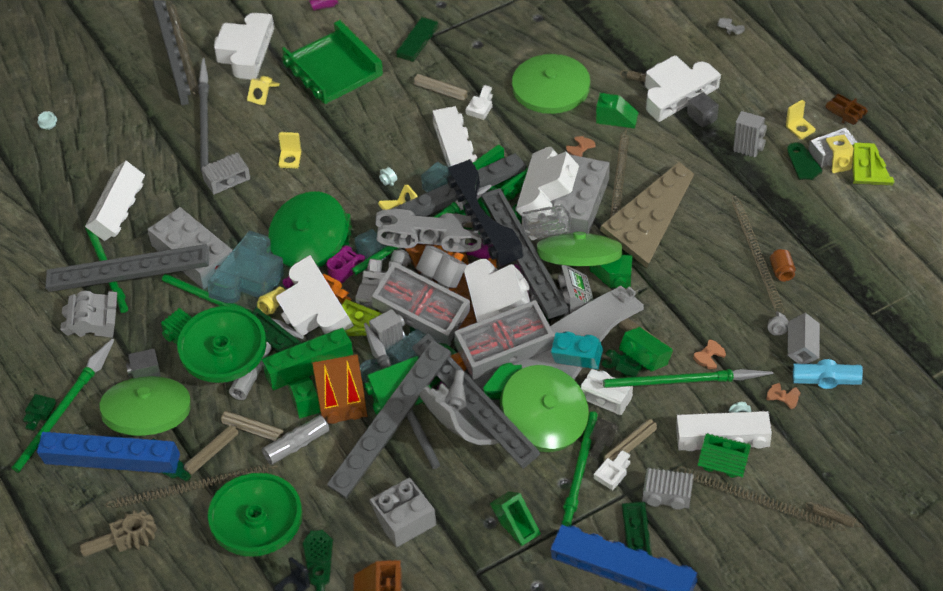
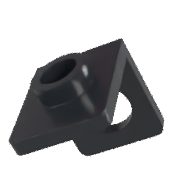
M291 556L288 558L291 574L274 587L275 591H284V587L290 583L297 586L296 591H306L310 587L307 568Z

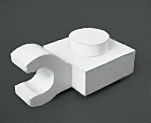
M485 85L482 88L480 97L474 96L466 108V115L482 120L486 118L492 108V101H490L493 94H490L492 87Z
M621 451L614 461L607 458L594 473V479L609 489L614 490L626 476V468L630 464L628 460L630 454Z

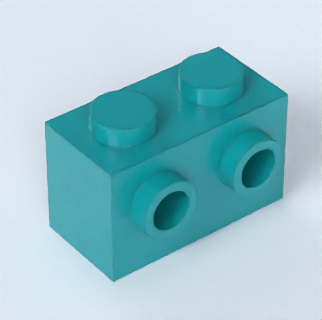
M568 331L563 333L556 332L551 354L555 363L598 369L603 348L600 339L596 336L589 334L579 336Z

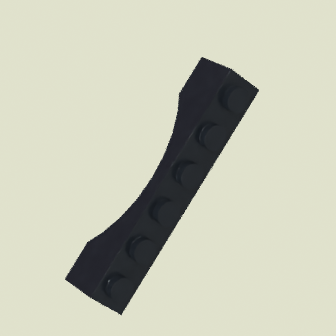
M471 159L448 167L449 176L446 177L450 189L454 188L455 197L459 203L462 202L466 216L471 217L474 230L480 232L479 235L483 245L489 247L488 251L491 259H496L499 266H503L523 258L522 243L514 230L491 219L480 207L477 201L480 189L479 172Z

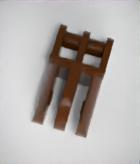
M839 93L825 106L828 111L841 117L842 123L846 121L852 125H855L858 120H861L868 113L866 107L856 102L857 98L852 101Z

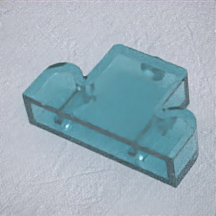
M249 230L208 281L209 298L230 304L240 299V292L259 298L271 292L279 284L283 276V258L271 254V242L267 236Z

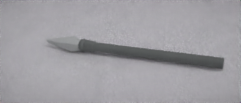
M202 58L198 84L200 96V168L209 164V84L204 58Z
M364 323L371 352L377 359V363L381 369L392 366L389 356L386 355L383 343L377 338L367 323ZM411 409L406 417L432 469H437L440 467V463L413 409Z

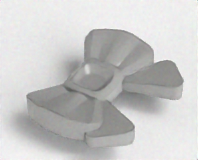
M720 18L718 21V26L728 29V34L731 31L735 34H741L745 30L743 25H732V19Z

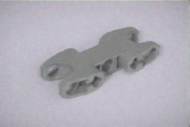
M389 209L376 213L375 224L379 227L376 238L378 242L384 245L412 248L418 243L441 245L444 250L449 252H473L481 248L482 242L478 230L475 231L474 228L466 230L463 228L466 223H471L470 216L446 213L440 218L415 216L412 211L404 209ZM389 216L392 221L391 223H382L380 218ZM383 232H393V236L388 239L383 238L381 234ZM466 238H473L477 242L474 245H467L465 240Z

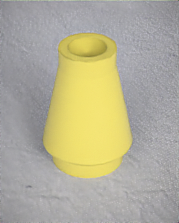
M277 287L275 290L260 296L257 302L258 309L266 315L273 314L280 305L276 299L277 295L286 290L283 287Z

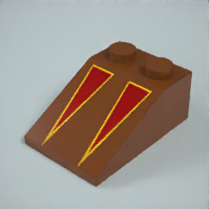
M358 355L313 362L321 416L327 424L367 417Z

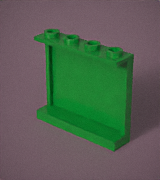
M341 20L334 22L335 32L292 53L285 47L282 48V61L284 65L289 67L295 77H299L304 86L309 88L314 96L324 104L383 75L382 61Z

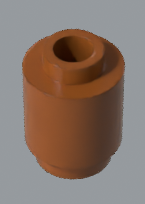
M783 249L774 251L770 256V262L775 276L780 281L791 280L795 276L796 268L790 252Z

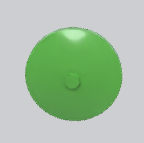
M545 54L526 60L516 69L512 78V89L515 98L530 110L547 114L562 113L576 108L587 98L590 90V76L587 69L573 58L558 54Z
M574 232L540 240L537 243V253L542 260L567 266H595L608 264L620 259L622 256V245L617 240L605 236Z
M532 365L517 371L504 386L500 397V410L542 452H555L568 448L582 435L588 422V403L581 387L568 374L551 366Z
M157 376L138 377L120 382L111 387L102 396L100 401L102 421L116 432L135 436L153 435L170 430L183 422L191 409L189 392L182 384L169 378Z

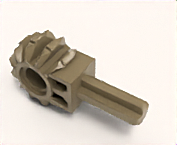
M135 510L131 515L125 513V519H118V521L109 524L111 533L80 544L82 555L86 557L114 545H117L119 552L127 549L130 550L134 546L139 550L143 544L148 546V540H155L154 533L157 532L151 514L147 515L144 510L139 514Z

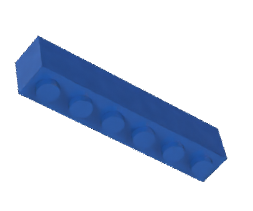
M42 432L37 450L44 464L156 473H176L180 452L174 441Z
M561 525L551 547L552 559L640 591H693L697 583V572L688 566L672 564L663 557L655 558L649 556L648 553L640 549H629L617 541L612 543L604 540L598 534L592 533L590 535L584 533L575 526L567 527Z

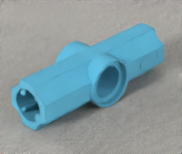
M830 359L821 360L817 364H793L794 383L818 384L823 389H832L838 384L862 385L863 370L861 365H840Z

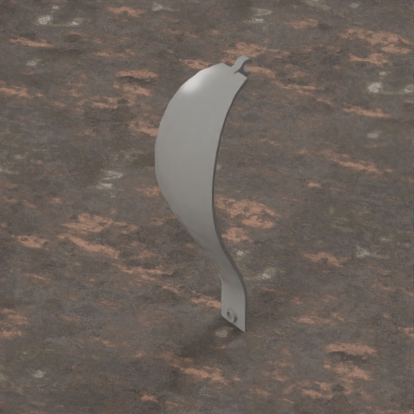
M619 286L572 312L550 326L554 335L556 332L563 333L565 331L579 336L589 334L596 336L601 342L619 322L644 310V305L634 297L636 292L631 287H628L626 290ZM552 349L513 364L522 365V369L532 365H547L565 372L573 379L576 378L583 368L555 363L551 354ZM495 372L473 381L482 390ZM443 384L439 386L437 391L429 387L421 391L419 396L430 412L450 431L464 440L477 445H494L498 443L466 407L454 411L444 402L449 389ZM500 399L492 400L493 403L500 409Z

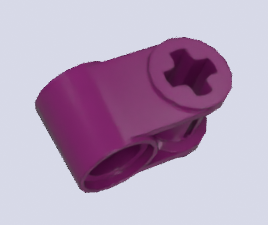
M344 246L327 261L328 276L340 281L341 284L354 274L352 268L363 262L365 256L353 252L349 246Z

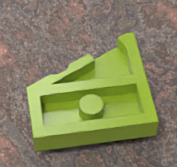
M854 142L852 145L854 147L853 184L892 186L894 178L890 177L886 170V164L879 156L876 145L874 143Z
M347 299L342 304L343 309L354 325L345 331L348 336H367L364 323L370 326L369 321L382 314Z

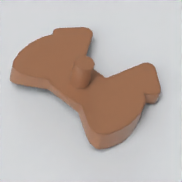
M584 136L575 137V141L579 145L576 147L566 146V150L570 155L582 157L584 151L588 148H594L596 145L593 140L584 138Z
M709 340L707 346L701 352L694 353L693 358L697 364L703 367L707 366V369H716L717 365L711 356L717 355L724 358L726 353L724 348L716 341Z
M777 383L769 389L767 400H779L786 403L789 408L794 409L797 406L798 396L801 393L796 387L789 393H786L785 390H781V384Z

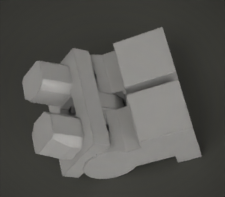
M381 259L369 260L368 268L363 272L362 284H360L355 298L357 304L375 311L377 309L373 307L372 295L387 273L386 271H381ZM389 261V268L393 262L402 265V262Z
M81 291L77 296L74 294L69 296L68 304L62 307V314L67 318V321L61 323L60 330L67 336L76 333L82 337L86 333L92 332L95 333L94 336L113 338L117 292L108 291V295L94 294L90 291Z

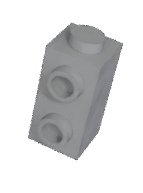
M804 313L788 323V356L798 364H808L818 359L820 324L807 313Z

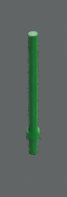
M85 227L98 260H108L98 236ZM117 281L108 282L111 291L117 292L116 303L120 312H127L128 306L125 302L126 296L123 289L119 287Z
M593 411L589 412L588 422L584 431L569 496L565 499L563 506L565 512L562 525L567 527L571 526L573 515L577 511L579 504L577 498L598 414Z

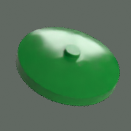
M311 191L296 195L279 208L271 221L268 233L270 249L273 255L290 269L308 256L312 257L317 267H321L331 257L336 255L344 245L348 234V217L342 205L329 194Z
M218 306L198 313L185 324L180 332L177 348L182 365L191 375L206 382L223 383L239 379L255 369L265 354L267 341L262 323L251 312L234 306Z
M250 473L236 477L223 485L211 500L208 509L210 531L217 543L231 553L241 556L270 554L289 543L298 532L303 515L301 500L295 488L279 476L268 473Z

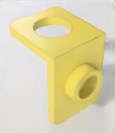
M261 76L260 79H251L247 100L265 105L269 87L279 86L280 83L274 82L272 78ZM256 88L262 90L263 94L260 99H256L253 95Z
M804 100L790 106L787 112L786 128L799 139H803L815 132V128L803 118ZM798 126H805L808 130L806 132H799L796 128Z
M280 132L281 154L279 167L298 168L301 157L299 133ZM287 157H294L295 161L292 163H286L284 159Z
M839 135L826 138V143L833 151L831 171L838 173L851 170L854 147L847 137ZM842 141L844 145L838 146L833 144V142Z
M404 185L398 200L379 201L378 205L382 210H389L405 203L407 192L410 194V200L418 196L409 185Z

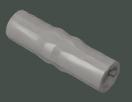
M268 342L263 358H266L271 350V345ZM262 360L250 373L233 381L229 389L232 397L238 400L246 399L252 385L258 378V374L262 370Z
M318 415L263 447V455L268 463L273 465L329 432V426L325 419Z

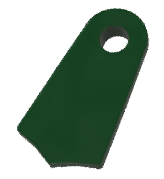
M798 142L789 144L787 153L799 180H814L818 175L822 174L823 170L803 144Z

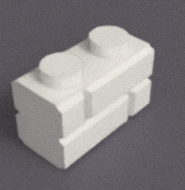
M591 369L581 385L587 402L622 415L632 399L633 386L604 388L603 379H612L614 377H611L605 371Z

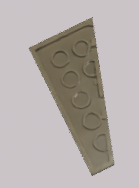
M678 162L602 224L600 231L608 238L620 242L623 250L632 255L644 267L648 268L694 177V173Z

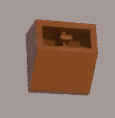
M376 561L354 575V591H402L401 561Z

